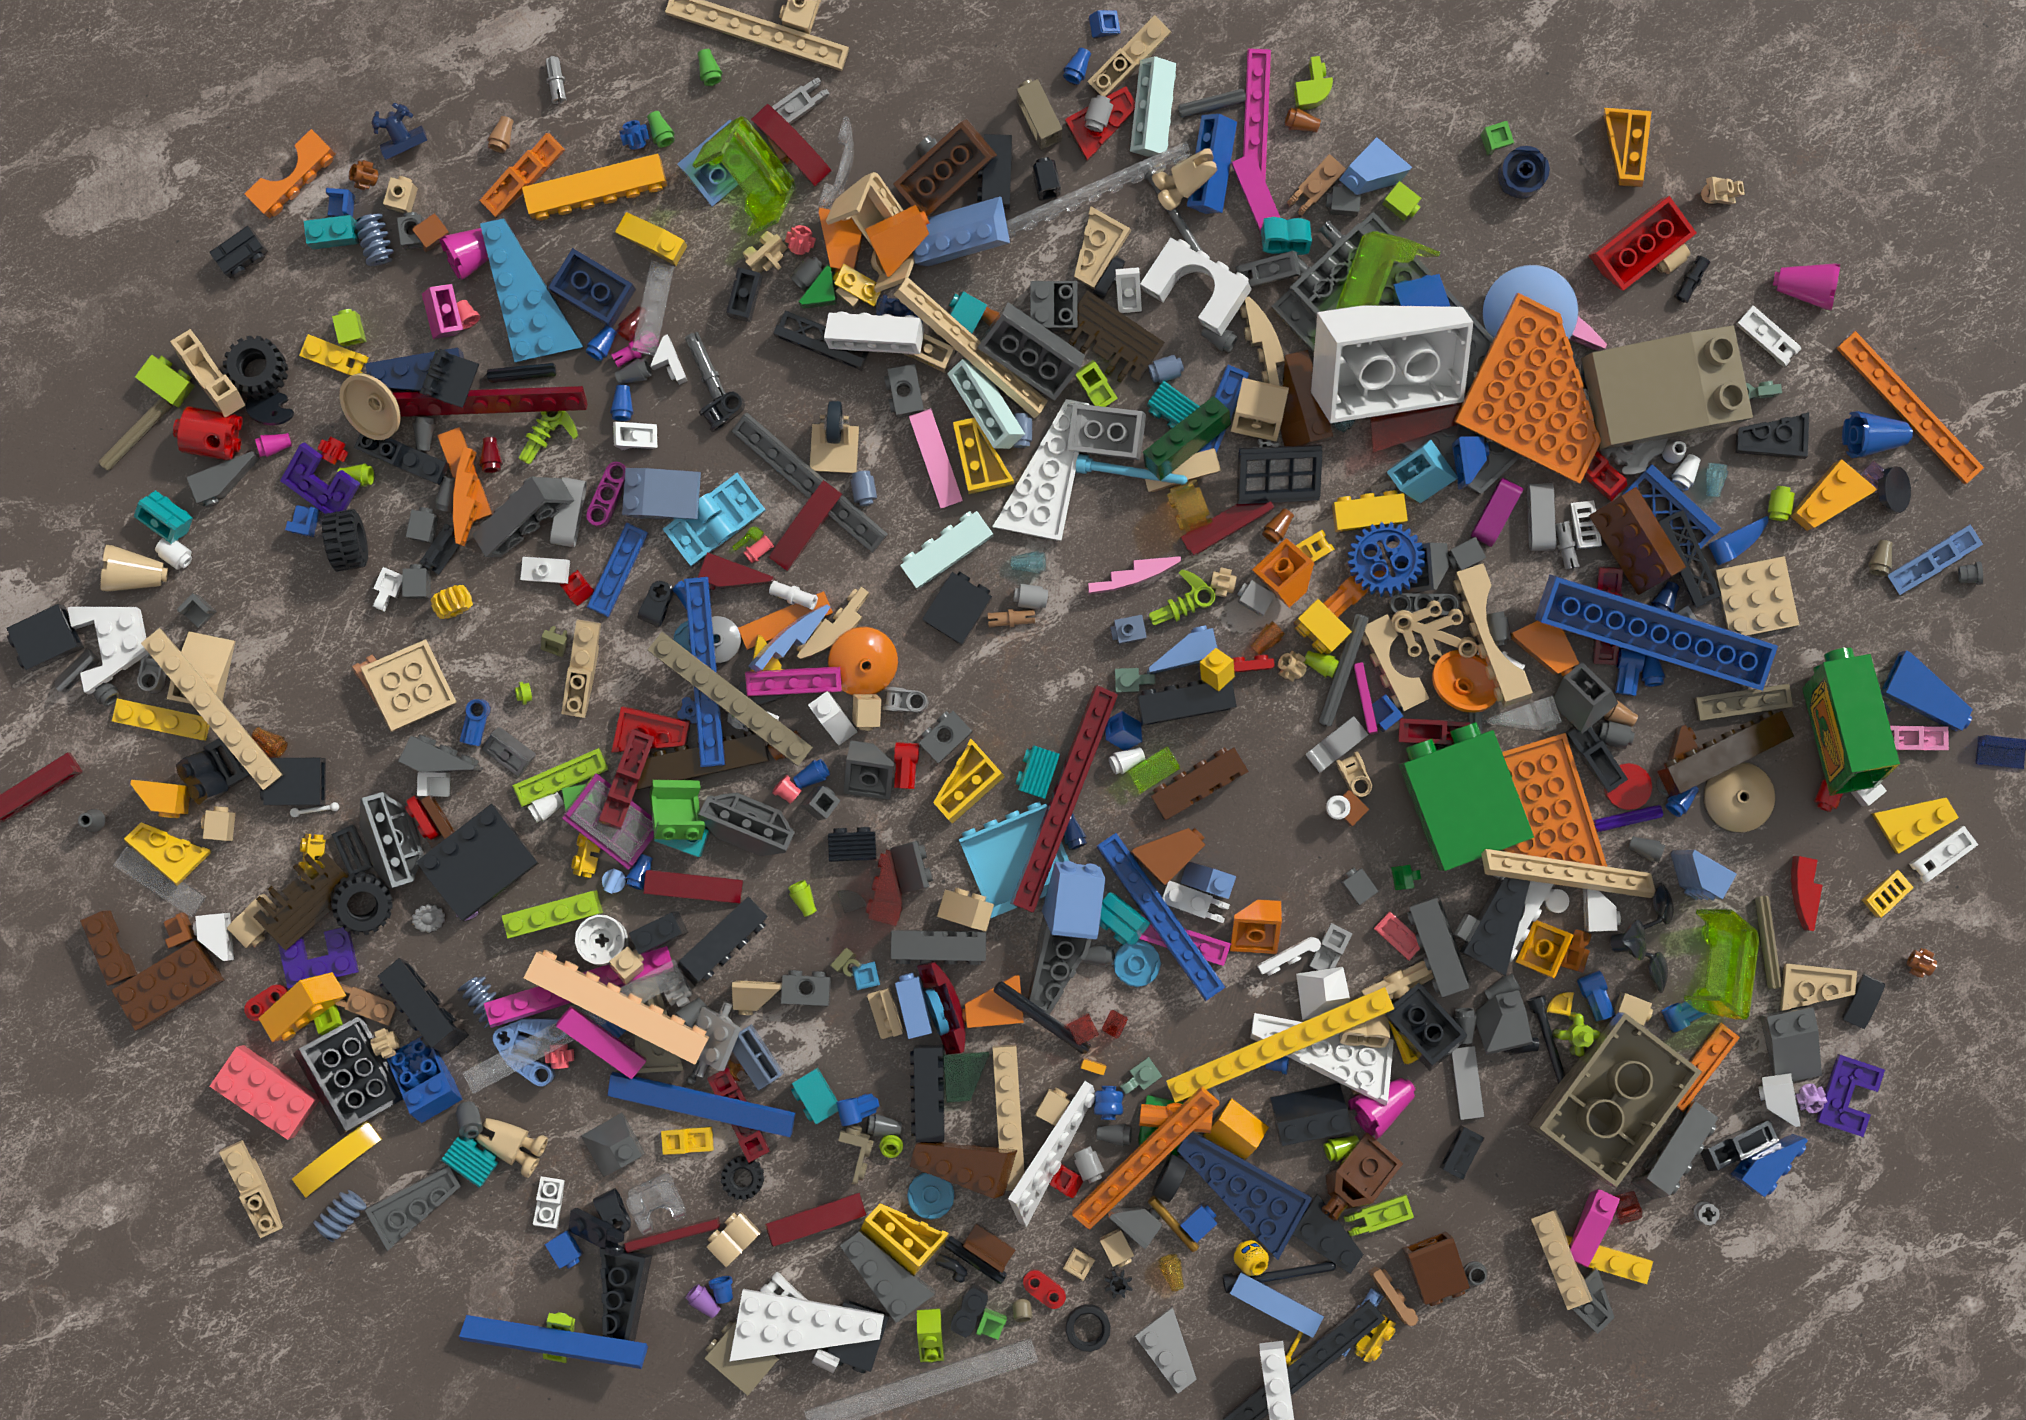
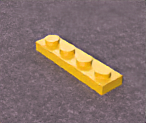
M118 698L112 718L113 722L206 741L209 725L202 716Z
M1566 1235L1568 1245L1570 1246L1573 1237ZM1599 1245L1588 1267H1596L1600 1271L1647 1284L1653 1261Z

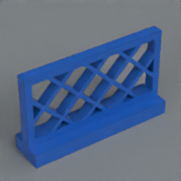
M1650 464L1646 471L1623 493L1625 494L1635 487L1638 488V485L1645 478L1652 484V495H1642V497H1652V513L1656 517L1657 513H1669L1671 515L1672 513L1684 510L1688 521L1690 520L1696 525L1691 526V528L1700 529L1706 534L1698 543L1700 549L1721 529L1653 464ZM1655 488H1656L1661 494H1655ZM1655 497H1666L1669 500V510L1655 511ZM1672 504L1679 510H1672ZM1673 520L1669 521L1672 529H1683V527H1673ZM1687 540V543H1680V546H1687V555L1691 554L1690 545H1693L1690 543V540Z

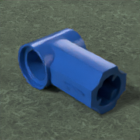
M1626 648L1619 649L1618 663L1616 665L1618 674L1615 693L1636 696L1639 673L1644 666L1645 654Z
M474 699L467 704L465 721L459 742L475 746L481 745L486 720L491 710L486 700ZM476 703H480L483 706L484 710L481 716H477L473 712V706Z
M1600 970L1577 979L1579 989L1583 997L1587 999L1596 1022L1615 1015L1607 994L1608 987Z
M1700 993L1682 1003L1678 1002L1661 1010V1013L1671 1033L1688 1027L1691 1024L1690 1022L1713 1010L1705 994Z
M872 1093L836 1102L842 1126L861 1122L862 1118L876 1113L879 1107L878 1098H875Z

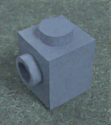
M1142 615L1114 620V626H1110L1112 639L1117 640L1118 645L1147 638Z

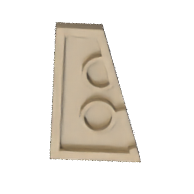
M1090 207L1083 245L1074 275L1075 279L1095 290L1111 261L1130 234L1131 229Z
M1784 963L1780 1010L1783 1011L1855 995L1857 971Z

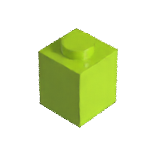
M1399 181L1385 198L1382 205L1405 221L1408 216L1413 218L1421 208L1418 205L1421 197Z
M345 309L339 311L338 315L332 316L337 340L341 346L348 347L366 342L361 317L356 311Z

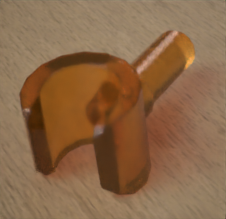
M729 1058L727 1065L730 1068V1074L735 1080L740 1082L737 1073L743 1071L746 1075L748 1074L742 1065L735 1064Z

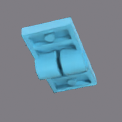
M736 473L711 493H707L699 498L698 519H675L664 527L663 530L692 567L706 557L707 552L711 553L764 513L766 509L740 475Z

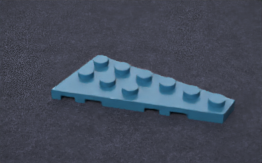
M505 219L481 223L480 226L514 362L584 347Z

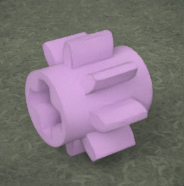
M1806 1084L1799 1089V1094L1795 1095L1801 1111L1806 1109L1809 1113H1817L1823 1109L1824 1103H1827L1826 1094L1822 1086L1816 1088L1814 1084Z

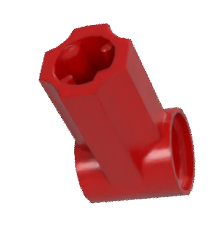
M895 743L894 763H896L894 788L915 789L919 743Z

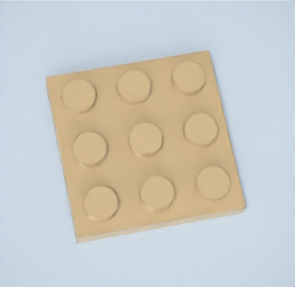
M1785 556L1714 571L1717 587L1721 594L1719 598L1726 629L1748 636L1799 625Z
M426 639L360 668L390 732L456 704V700Z

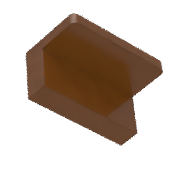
M428 795L421 802L440 833L439 836L432 840L428 837L426 838L433 849L454 833L455 830L435 797ZM414 817L413 819L415 820L416 824L419 826L418 821H417L416 818Z
M978 1223L975 1224L963 1242V1247L1002 1273L1016 1251L1015 1248Z

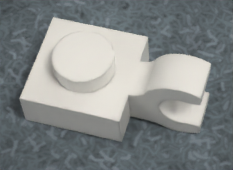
M382 568L374 586V589L379 591L373 605L374 607L384 612L386 611L390 596L397 598L402 588L403 575L387 568Z

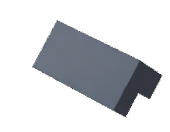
M752 1024L739 1032L732 1051L759 1091L782 1076L784 1072Z

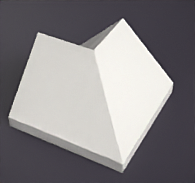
M1343 967L1296 974L1302 1020L1314 1018L1350 1002Z

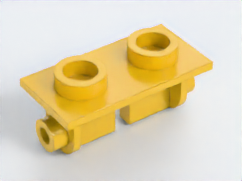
M843 264L840 271L836 272L833 276L836 286L869 305L875 306L881 291L876 293L874 290L877 282L846 264Z
M579 833L577 838V846L579 848L577 855L572 859L571 868L573 869V874L581 876L583 872L582 876L591 878L592 874H595L598 858L590 856V853H600V848Z
M305 834V838H301L300 852H303V861L299 862L298 865L304 869V872L310 878L317 871L305 861L304 856L308 853L315 860V856H321L324 853L326 841L323 840L324 835L314 834V839H311V834ZM315 860V862L322 868L323 864L320 861Z
M1383 1315L1385 1320L1371 1331L1374 1334L1373 1337L1370 1338L1366 1335L1355 1346L1356 1350L1354 1353L1361 1358L1366 1355L1363 1359L1365 1362L1371 1363L1372 1360H1377L1382 1352L1381 1346L1385 1340L1389 1341L1395 1333L1394 1327L1396 1323L1391 1320L1387 1323L1388 1318Z

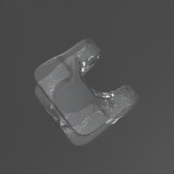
M662 1174L628 1191L626 1201L628 1209L644 1236L653 1232V1222L650 1214L655 1209H667L677 1221L686 1218L685 1206L670 1174Z

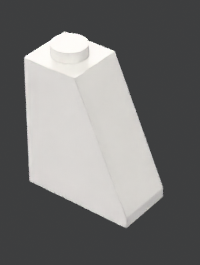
M828 691L808 704L839 746L858 733Z

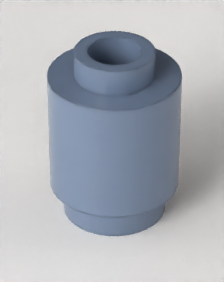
M1175 355L1155 360L1153 364L1148 365L1153 383H1162L1163 381L1167 382L1181 377V372L1184 371L1181 358L1176 359Z
M1016 413L1014 417L1025 435L1012 447L1029 448L1030 442H1032V418H1028L1026 413Z
M870 471L853 473L850 481L854 502L859 503L860 506L874 504L873 500L877 499L874 477L871 476Z

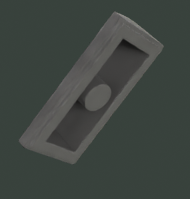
M86 649L55 679L56 689L60 692H68L81 680L80 673L92 669L100 659L90 649Z
M498 727L491 733L482 748L484 752L518 777L522 775L536 756L532 750L501 727Z

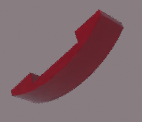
M766 104L751 119L798 167L799 171L814 187L832 172L805 139L769 104Z
M935 962L917 965L924 988L932 987L937 992L944 1009V1017L948 1021V1033L940 1035L946 1055L964 1052L965 1023L960 1001L953 985Z
M728 1067L724 1071H720L707 1078L715 1095L747 1102ZM731 1124L748 1163L770 1152L762 1131Z

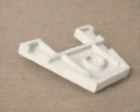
M68 607L72 628L78 629L95 623L103 663L100 667L80 673L84 693L92 694L99 685L112 680L116 673L122 669L126 670L149 654L141 644L146 639L141 609L137 607Z

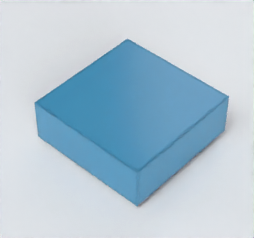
M875 962L862 964L860 968L857 966L852 967L857 990L880 985Z

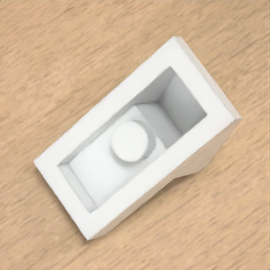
M1139 268L1115 269L1118 311L1120 313L1142 312Z
M667 334L663 336L650 367L652 370L670 364V366L666 367L671 380L676 379L680 385L688 380L671 339Z
M613 422L615 447L621 450L629 448H657V424Z

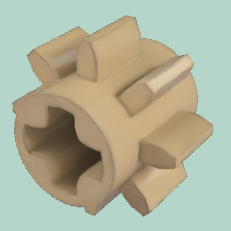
M1221 567L1219 572L1213 571L1210 587L1215 590L1216 596L1226 597L1227 592L1233 593L1237 576L1231 575V569Z
M1291 651L1290 654L1282 655L1278 661V667L1281 669L1278 674L1292 682L1294 679L1303 677L1307 668L1303 663L1306 658L1294 651Z
M385 1028L374 1032L376 1038L371 1039V1046L375 1055H382L385 1059L396 1055L394 1049L400 1047L396 1033L394 1031L389 1032Z

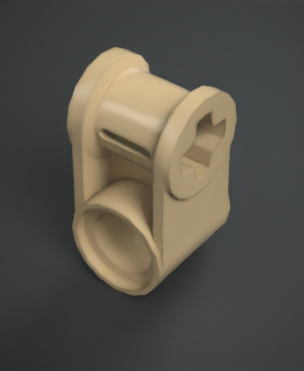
M1358 751L1354 752L1353 756L1342 761L1336 760L1337 768L1345 780L1348 789L1358 798L1368 795L1372 790V783ZM1355 763V765L1346 768V766H1349V765ZM1356 781H1363L1366 784L1365 793H1358L1355 790L1354 785Z

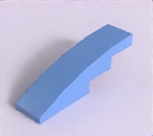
M1971 524L1889 573L1888 577L1899 595L1980 547L1983 543Z
M829 605L820 606L787 626L759 652L749 667L755 672L761 671L772 656L776 659L782 658L792 644L796 646L804 645L831 607Z
M1240 1272L1230 1291L1231 1295L1312 1338L1324 1318L1319 1313Z

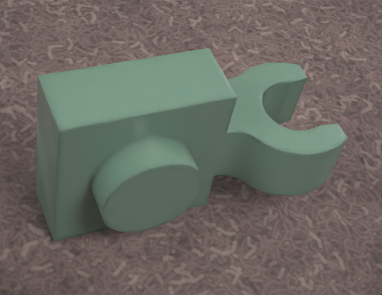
M1773 381L1761 382L1759 387L1756 388L1746 383L1749 399L1776 397L1782 393L1781 384L1773 385Z
M1139 668L1115 669L1116 693L1139 692V685H1154L1155 674L1139 675Z
M1147 1057L1129 1070L1133 1077L1120 1085L1125 1094L1131 1092L1138 1085H1140L1142 1090H1145L1160 1079L1162 1075L1151 1059Z

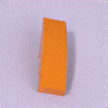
M546 133L532 150H527L513 167H508L479 201L495 217H498L523 194L522 187L533 185L560 157L565 149L550 133Z
M463 446L453 494V524L455 542L465 547L479 502L471 499L478 477L471 474L470 471L477 452Z

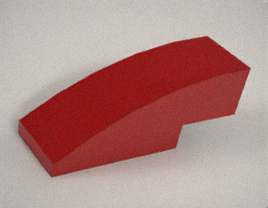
M1596 451L1584 478L1612 502L1627 486V479L1609 465V461Z
M1793 856L1791 868L1793 902L1803 930L1814 931L1823 887L1821 884L1814 883L1818 860Z

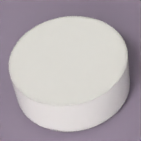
M1333 796L1326 803V812L1333 819H1343L1350 812V803L1343 796Z
M1553 889L1554 892L1547 902L1544 901L1545 906L1551 912H1563L1569 905V897L1563 890Z

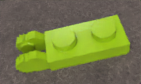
M1406 1194L1362 1208L1361 1211L1344 1216L1345 1222H1352L1363 1217L1366 1224L1351 1228L1348 1231L1350 1236L1365 1232L1370 1233L1414 1218Z

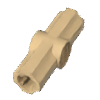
M1424 960L1404 970L1400 969L1385 976L1382 981L1364 988L1361 992L1365 996L1385 987L1390 1000H1395L1405 995L1417 983L1420 982L1422 985L1433 979L1434 976L1432 970L1428 971Z

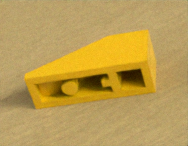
M628 212L625 213L615 231L616 234L677 266L687 248V244L683 239Z

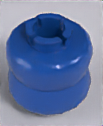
M1101 1086L1102 1091L1094 1093L1096 1102L1094 1113L1101 1115V1120H1116V1115L1123 1114V1092L1116 1091L1117 1086Z

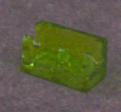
M1167 746L1128 770L1127 773L1139 792L1142 793L1179 770L1180 765Z

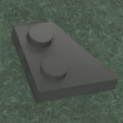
M1594 1267L1584 1277L1592 1301L1575 1307L1573 1310L1598 1334L1615 1317L1599 1271Z

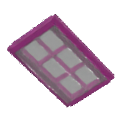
M595 773L561 819L629 870L654 837L652 816L631 801L621 830L599 823L598 821L611 784Z

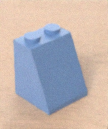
M1071 861L1054 863L1042 908V913L1052 935L1097 939L1105 885V876L1100 867L1090 863L1086 865L1075 864Z

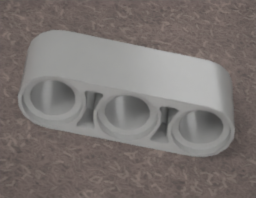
M562 477V481L575 501L570 505L564 503L557 508L559 513L554 516L550 542L551 544L574 548L579 533L587 482Z
M1553 483L1528 484L1530 551H1554L1556 547Z

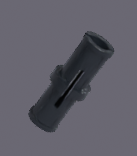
M1699 255L1696 257L1689 272L1683 276L1682 285L1674 296L1677 300L1683 303L1689 302L1696 287L1700 286L1701 278L1711 263L1707 258Z

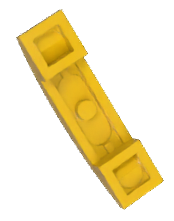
M366 1121L310 1163L292 1180L305 1198H307L356 1158L376 1145L382 1138L369 1121Z

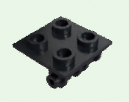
M436 349L420 394L463 408L479 363L449 354L442 349Z

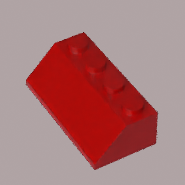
M1667 196L1658 200L1588 256L1602 275L1624 291L1697 233L1672 198Z

